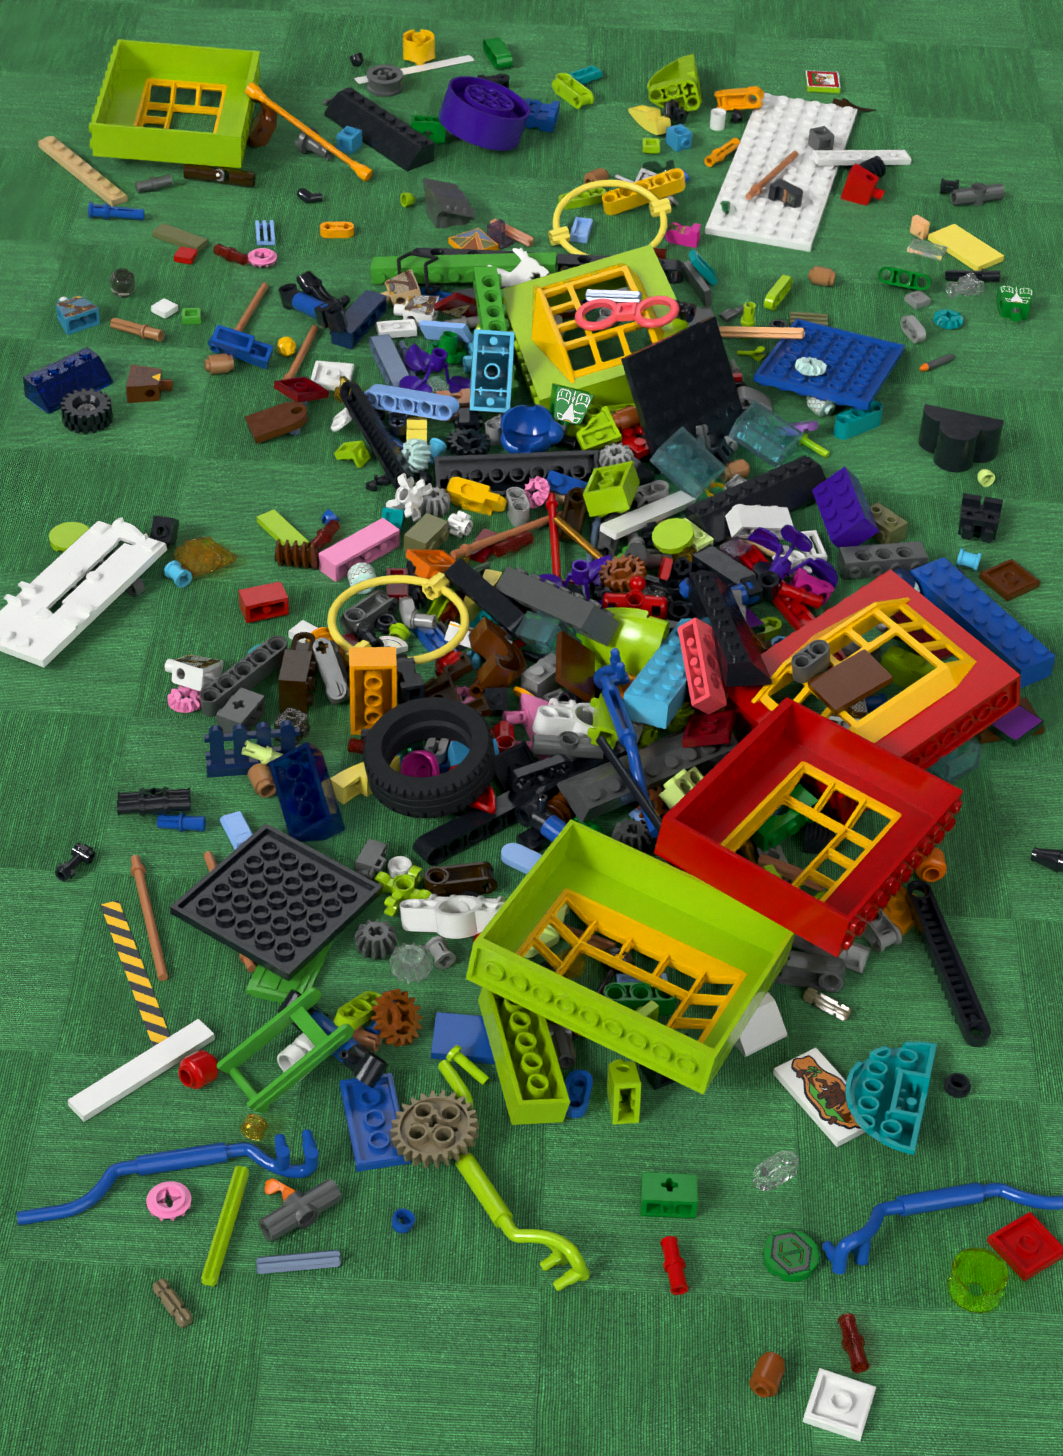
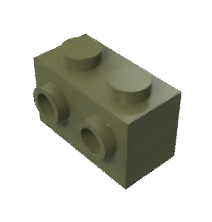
M879 502L870 506L879 532L872 536L873 539L881 544L899 543L905 539L908 526L907 521Z
M426 513L404 534V552H407V549L437 550L449 538L448 521Z

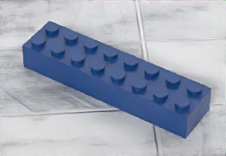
M945 557L910 570V574L919 586L920 594L1021 675L1020 689L1051 676L1055 655Z

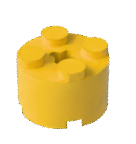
M415 29L405 32L403 34V59L415 62L416 65H424L426 61L435 59L434 33L425 29H420V32H415Z

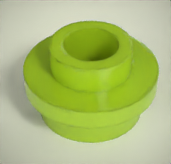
M402 623L392 624L389 627V636L406 641L411 635L408 627Z

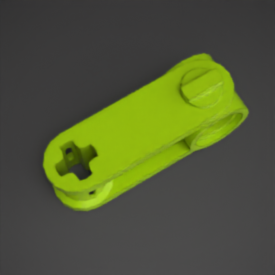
M559 73L555 76V79L552 81V88L555 94L562 97L576 109H580L583 105H592L594 103L592 92L571 75Z

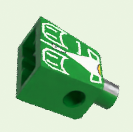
M999 285L996 305L1000 316L1010 318L1014 322L1020 319L1026 320L1031 307L1034 288Z
M555 383L552 384L549 412L553 419L558 420L565 434L568 432L570 423L581 424L593 399V395L587 391Z

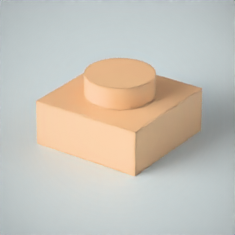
M919 215L913 216L910 233L922 240L926 239L930 222Z

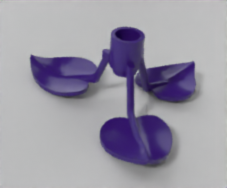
M414 343L406 352L404 363L412 371L420 372L423 370L424 372L427 371L422 381L416 376L403 377L399 382V388L431 393L432 387L426 384L431 371L439 372L443 368L445 369L447 384L450 385V393H457L461 389L470 388V380L462 376H453L450 380L449 363L446 362L447 352L444 349L434 348L430 355Z
M784 525L781 529L783 539L792 544L785 556L781 558L779 556L784 552L783 546L779 543L778 537L769 530L758 527L747 538V540L776 553L769 570L777 573L779 583L786 575L790 577L799 567L801 568L807 564L812 569L814 575L821 580L829 582L834 589L836 588L838 583L837 572L832 565L821 558H816L815 560L809 558L791 569L792 563L788 557L795 546L804 552H809L813 548L810 539L803 533L798 532L793 526Z
M607 555L589 563L583 559L575 560L572 563V572L567 573V578L563 585L562 580L554 574H542L539 577L543 579L542 582H545L546 579L557 585L558 589L560 586L566 588L572 579L576 585H584L586 600L589 601L588 584L602 585L599 575L601 565H607L606 561H612L611 555Z

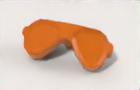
M276 1179L266 1180L265 1193L273 1195L281 1191L283 1202L289 1195L296 1192V1190Z

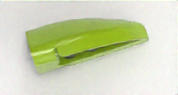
M694 54L676 59L650 78L647 88L649 100L652 103L664 108V103L670 102L673 99L679 102V107H684L688 112L699 108L700 103H702V96Z
M624 607L605 608L614 613L613 618L620 622L608 646L602 645L570 629L563 628L562 631L595 653V672L603 666L610 665V651L613 648H617L620 652L621 662L625 664L626 672L638 676L668 637L670 621L653 616L647 618L649 612L646 610Z

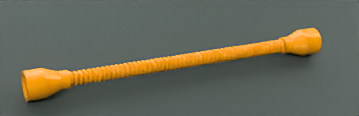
M254 82L247 86L245 94L250 98L265 103L275 112L279 113V115L286 118L298 129L349 165L364 182L371 178L373 170L368 166L353 161L350 157L339 151L327 140L269 99Z

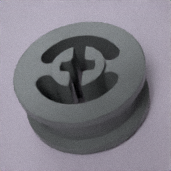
M376 65L368 69L367 79L369 81L367 82V90L371 94L390 97L399 94L403 90V83L401 82L403 72L398 67Z

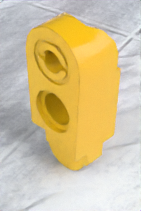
M450 478L446 488L451 498L450 501L464 510L491 516L492 511L502 512L507 505V500L499 494L492 493L490 486L464 478Z

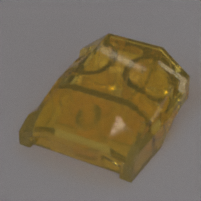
M210 536L186 540L184 545L176 547L174 554L176 561L181 563L183 569L190 571L192 577L204 575L232 564L238 557L212 540Z

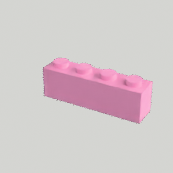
M384 518L372 523L320 552L319 570L335 582L341 580L348 575L349 569L354 564L360 562L369 564L400 546V529Z

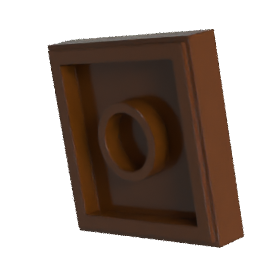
M1013 559L980 572L979 575L980 580L1007 602L1039 588L1040 585L1038 579Z

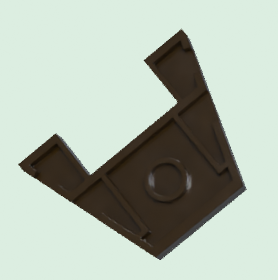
M466 651L459 655L460 659L455 664L449 663L444 667L445 672L436 679L432 677L424 684L425 698L440 697L462 702L453 681L474 670ZM484 695L466 704L483 717L492 715Z

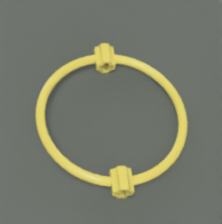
M599 180L589 182L570 191L561 199L553 215V230L548 231L552 246L561 244L570 254L589 255L581 252L569 243L571 240L567 226L560 228V216L564 207L574 197L591 189L601 187L625 188L651 201L649 208L652 217L660 216L659 232L650 243L653 249H655L663 240L667 230V214L671 213L670 201L668 198L659 200L646 188L627 181Z
M440 572L430 579L409 575H388L359 582L346 589L335 599L329 609L327 618L330 635L337 645L347 652L345 653V660L348 663L349 648L371 647V645L365 640L358 642L354 646L348 643L338 631L336 624L337 613L350 597L371 587L386 584L422 586V592L425 593L428 599L434 600L443 594L457 607L461 617V624L456 635L447 644L434 651L411 656L414 657L415 665L436 660L451 652L463 641L470 624V617L465 603L454 591L449 589L450 581Z

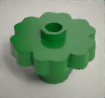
M444 331L439 340H434L433 343L428 344L427 353L431 355L434 348H442L447 352V363L460 364L463 361V357L466 356V349L461 348V345L458 344L459 339L456 333Z

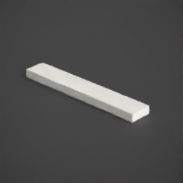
M814 150L811 155L817 166L860 164L876 155L883 160L885 165H910L912 160L906 150Z
M680 490L602 523L600 531L616 540L646 527L649 522H658L685 510L686 507L695 504L696 499Z
M197 1019L68 1099L69 1107L83 1122L87 1121L181 1062L185 1057L214 1041V1033L200 1019Z

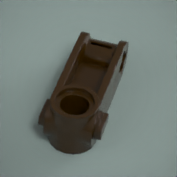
M575 487L569 490L568 494H565L562 519L582 536L588 510L583 497L585 489ZM559 527V542H562V540L575 542Z
M486 861L440 867L434 866L427 869L423 875L424 889L441 897H450L452 894L458 896L464 891H474L479 895L489 894L497 889L498 884L492 875L493 867L491 863Z

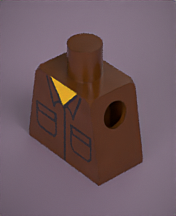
M139 365L130 366L126 384L127 403L159 401L162 391H173V379H163L160 368Z

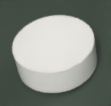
M404 856L393 857L388 862V874L392 878L400 874L408 875L412 867L411 860Z

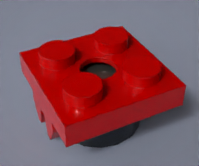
M640 422L635 426L619 430L622 440L617 442L618 444L622 442L623 445H629L634 457L640 462L652 460Z

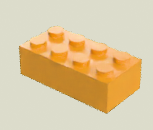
M396 647L349 648L351 735H361V729L372 728L380 717L397 706Z

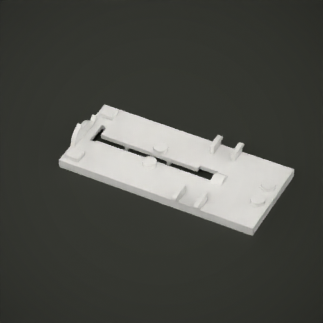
M123 517L117 518L112 525L97 521L30 584L21 581L18 586L22 588V591L16 597L9 594L4 597L8 604L0 611V651L45 667L167 551L166 543L148 538L147 533L143 535L135 526L124 522ZM120 540L133 544L124 543L104 562L103 558L119 544ZM98 563H103L95 571L89 572ZM86 575V579L77 587L76 583ZM71 588H76L62 601L63 605L54 614L49 610Z

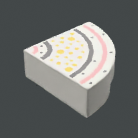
M393 636L379 637L383 641L384 647H396V654L408 651L407 643L400 638Z

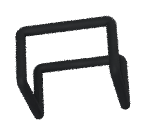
M408 252L397 258L398 275L401 274V260L411 255L430 258V260L424 263L425 283L418 284V286H425L427 295H431L441 289L439 285L429 284L427 265L439 259L438 256Z

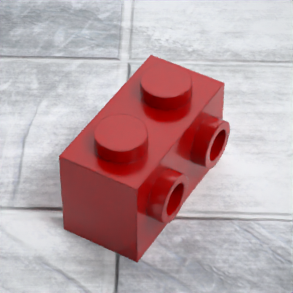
M281 581L238 590L239 607L246 623L289 614L288 596Z

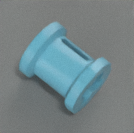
M431 438L429 442L430 453L432 454L430 456L431 462L428 464L433 465L434 457L440 456L447 448L446 444L437 438Z
M961 548L956 566H966L973 568V571L977 572L982 553L973 554Z
M173 560L165 566V576L173 579L175 585L179 588H183L191 582V572L183 569L180 562Z

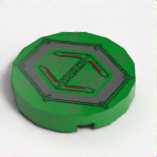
M789 1229L775 1232L766 1240L762 1257L765 1267L772 1275L775 1276L776 1274L787 1282H800L809 1278L817 1268L819 1251L812 1238L803 1232Z

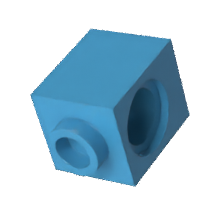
M682 124L667 127L666 143L676 152L691 148V131Z
M346 126L337 134V149L341 152L352 155L362 146V130Z

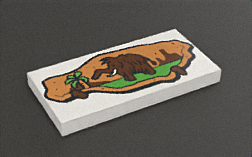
M817 1048L774 1068L773 1075L836 1147L865 1133L856 1123L847 1107L845 1099L846 1080Z

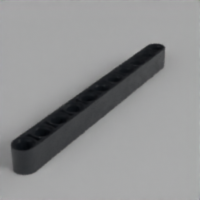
M617 739L613 750L618 758L627 755L625 746L621 745ZM605 754L603 759L577 758L572 762L574 767L568 776L521 793L510 790L495 798V814L474 808L417 838L413 845V850L430 866L437 865L516 824L518 820L515 817V808L530 797L545 794L548 797L547 801H549L560 792L557 786L558 782L610 761Z

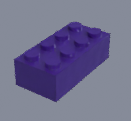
M846 466L812 489L829 538L838 549L839 547L859 546L879 532L860 481Z

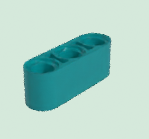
M873 401L868 410L852 408L836 415L833 435L838 439L846 440L878 427L882 420L883 404Z

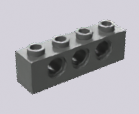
M921 541L839 547L837 566L843 580L874 578L886 573L890 569L892 571L905 569L910 573V570L927 564L928 556Z

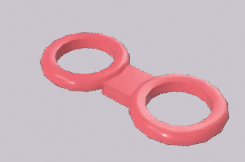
M668 296L649 297L638 304L637 302L616 303L610 299L600 298L580 306L575 313V322L580 328L589 331L604 330L617 321H635L644 328H658L670 324L676 319L679 313V304ZM653 305H666L670 307L669 313L661 318L647 319L641 315L646 308ZM603 307L613 311L608 318L598 322H589L583 318L588 311L595 308Z

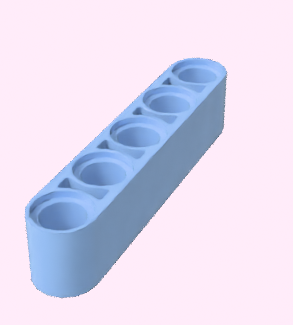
M374 384L364 392L369 397L368 400L372 402L371 405L375 409L443 421L450 419L459 410V402L452 396L381 384Z

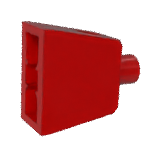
M855 163L848 174L840 199L868 205L872 197L881 201L885 191L876 187L879 181L878 176Z

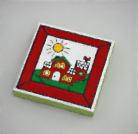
M806 70L807 92L840 93L838 72Z

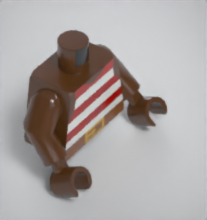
M252 99L253 102L261 104V109L250 127L246 145L257 149L261 145L264 147L267 145L276 129L278 114L265 103Z

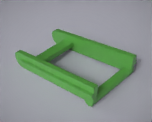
M312 987L305 991L217 1063V1068L229 1074L250 1099L246 1104L256 1112L265 1113L269 1109L270 1104L346 1043L354 1033V1029L350 1024H344L327 1036L308 1014L307 1011L322 996L321 991L317 987ZM295 1022L315 1047L258 1093L238 1067L290 1024Z

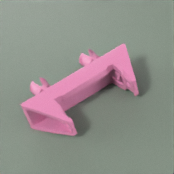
M521 693L517 711H503L502 721H508L512 725L521 723L524 726L530 739L526 743L532 752L533 735L536 734L532 730V725L537 710L542 705H548L549 702ZM536 755L539 761L553 757L548 755Z

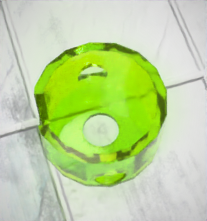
M977 1247L964 1249L955 1256L952 1262L950 1275L947 1280L948 1293L952 1301L966 1311L972 1313L992 1311L999 1306L1004 1296L1009 1279L1008 1268L1004 1261L990 1250ZM972 1283L978 1284L982 1287L983 1293L980 1296H973L968 1293L969 1287L967 1286Z

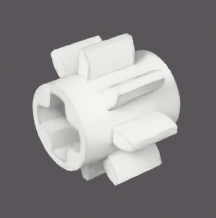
M460 510L457 514L452 513L448 518L449 533L459 538H462L463 534L468 535L473 527V521L469 520L471 515Z

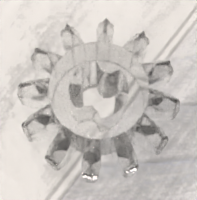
M414 941L411 945L403 942L402 946L395 947L393 954H391L392 976H397L399 982L406 980L408 985L411 981H416L419 984L421 978H428L429 972L433 968L430 950H425L424 944L416 946Z

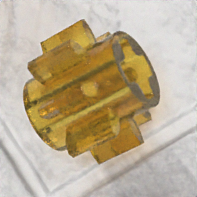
M569 947L566 951L561 949L556 956L563 961L571 949ZM579 953L565 972V978H570L571 980L575 976L579 978L585 971L583 966L586 964L582 953Z

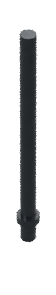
M598 737L596 743L654 825L659 835L662 823L661 818L605 737Z

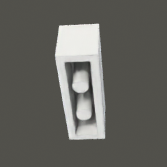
M737 504L725 515L732 538H748L756 528L762 527L776 535L779 540H784L781 535L782 527L784 525L793 526L787 507Z

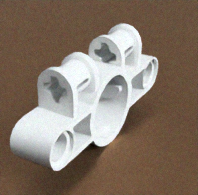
M551 698L548 705H542L538 708L532 730L536 734L559 736L564 731H572L577 733L579 737L590 738L587 736V730L592 728L595 708L591 707L590 703L576 704L575 700L564 702ZM631 720L637 736V744L645 724Z
M431 894L428 899H408L400 903L402 928L406 931L437 932L442 937L452 939L471 937L483 931L506 900L504 896L485 898L483 895L474 897L468 895L457 896L454 894L450 897Z

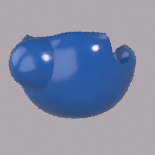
M524 404L507 410L501 418V444L509 454L546 452L551 445L559 443L564 436L563 427L554 421L547 408L539 404H535L534 407Z

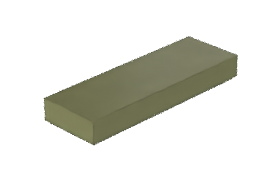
M165 223L152 231L153 237L179 247L197 249V252L208 245V239Z

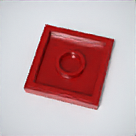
M1031 1212L992 1233L987 1239L991 1247L1023 1281L1028 1280L1063 1259V1245Z

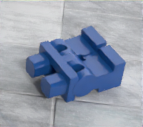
M526 98L525 101L530 107V114L525 127H539V131L553 133L559 118L560 101H553L552 104H543L539 100L531 101V98Z

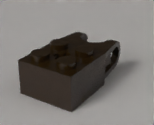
M300 632L295 634L290 650L285 649L278 678L280 714L307 716L309 707H313L314 693L312 691L316 692L317 678H314L316 674V660L312 647L315 642V636L312 633ZM304 638L310 640L308 643L299 642L300 639Z

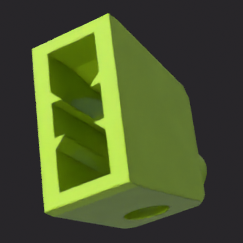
M614 1060L608 1064L607 1094L612 1124L639 1123L641 1081L636 1064L633 1061ZM621 1094H624L628 1097L627 1102H620L622 1101Z

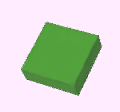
M182 308V325L201 324V308Z

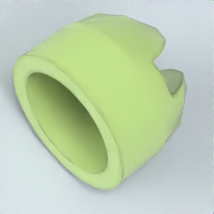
M982 469L978 472L977 479L983 487H988L995 481V475L990 470Z

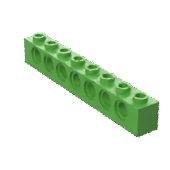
M497 266L474 267L473 285L480 330H509L508 319L504 317L506 315V304H502V300H504V290L500 289L502 278L501 274L497 272ZM515 364L512 367L511 400H514L515 392H518V380H514V376H516Z

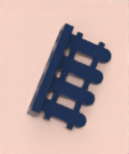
M290 720L281 722L280 729H271L269 723L260 722L256 726V731H247V727L244 724H236L232 728L233 732L223 733L221 726L214 725L209 728V734H204L205 743H210V752H205L207 778L247 775L253 765L261 763L260 760L242 755L243 746L246 747L244 744L249 739H257V745L266 748V746L272 747L271 738L281 737V746L272 747V749L301 760L300 745H295V736H300L299 728H294V723ZM224 741H233L234 750L224 751ZM267 763L272 773L290 772Z

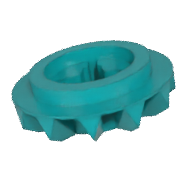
M947 308L946 310L940 309L938 312H935L933 321L941 328L956 329L962 326L964 317L961 316L960 312Z

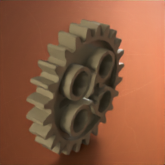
M434 1090L431 1091L430 1097L420 1093V1100L417 1101L411 1097L412 1104L410 1106L402 1104L403 1112H395L396 1119L391 1121L393 1128L390 1129L393 1146L397 1149L399 1156H404L405 1162L412 1159L415 1167L420 1162H423L424 1169H427L430 1163H434L437 1169L440 1162H444L449 1166V1159L451 1158L460 1161L458 1154L468 1155L467 1146L474 1147V1139L479 1137L477 1131L479 1123L476 1110H473L471 1102H465V1097L462 1096L457 1099L455 1092L450 1094L449 1097L446 1096L445 1090H442L439 1096H436Z

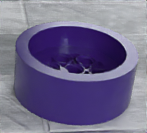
M459 76L450 80L438 118L448 131L466 142L492 150H511L516 148L520 142L530 114V107L522 97L498 83L478 77Z

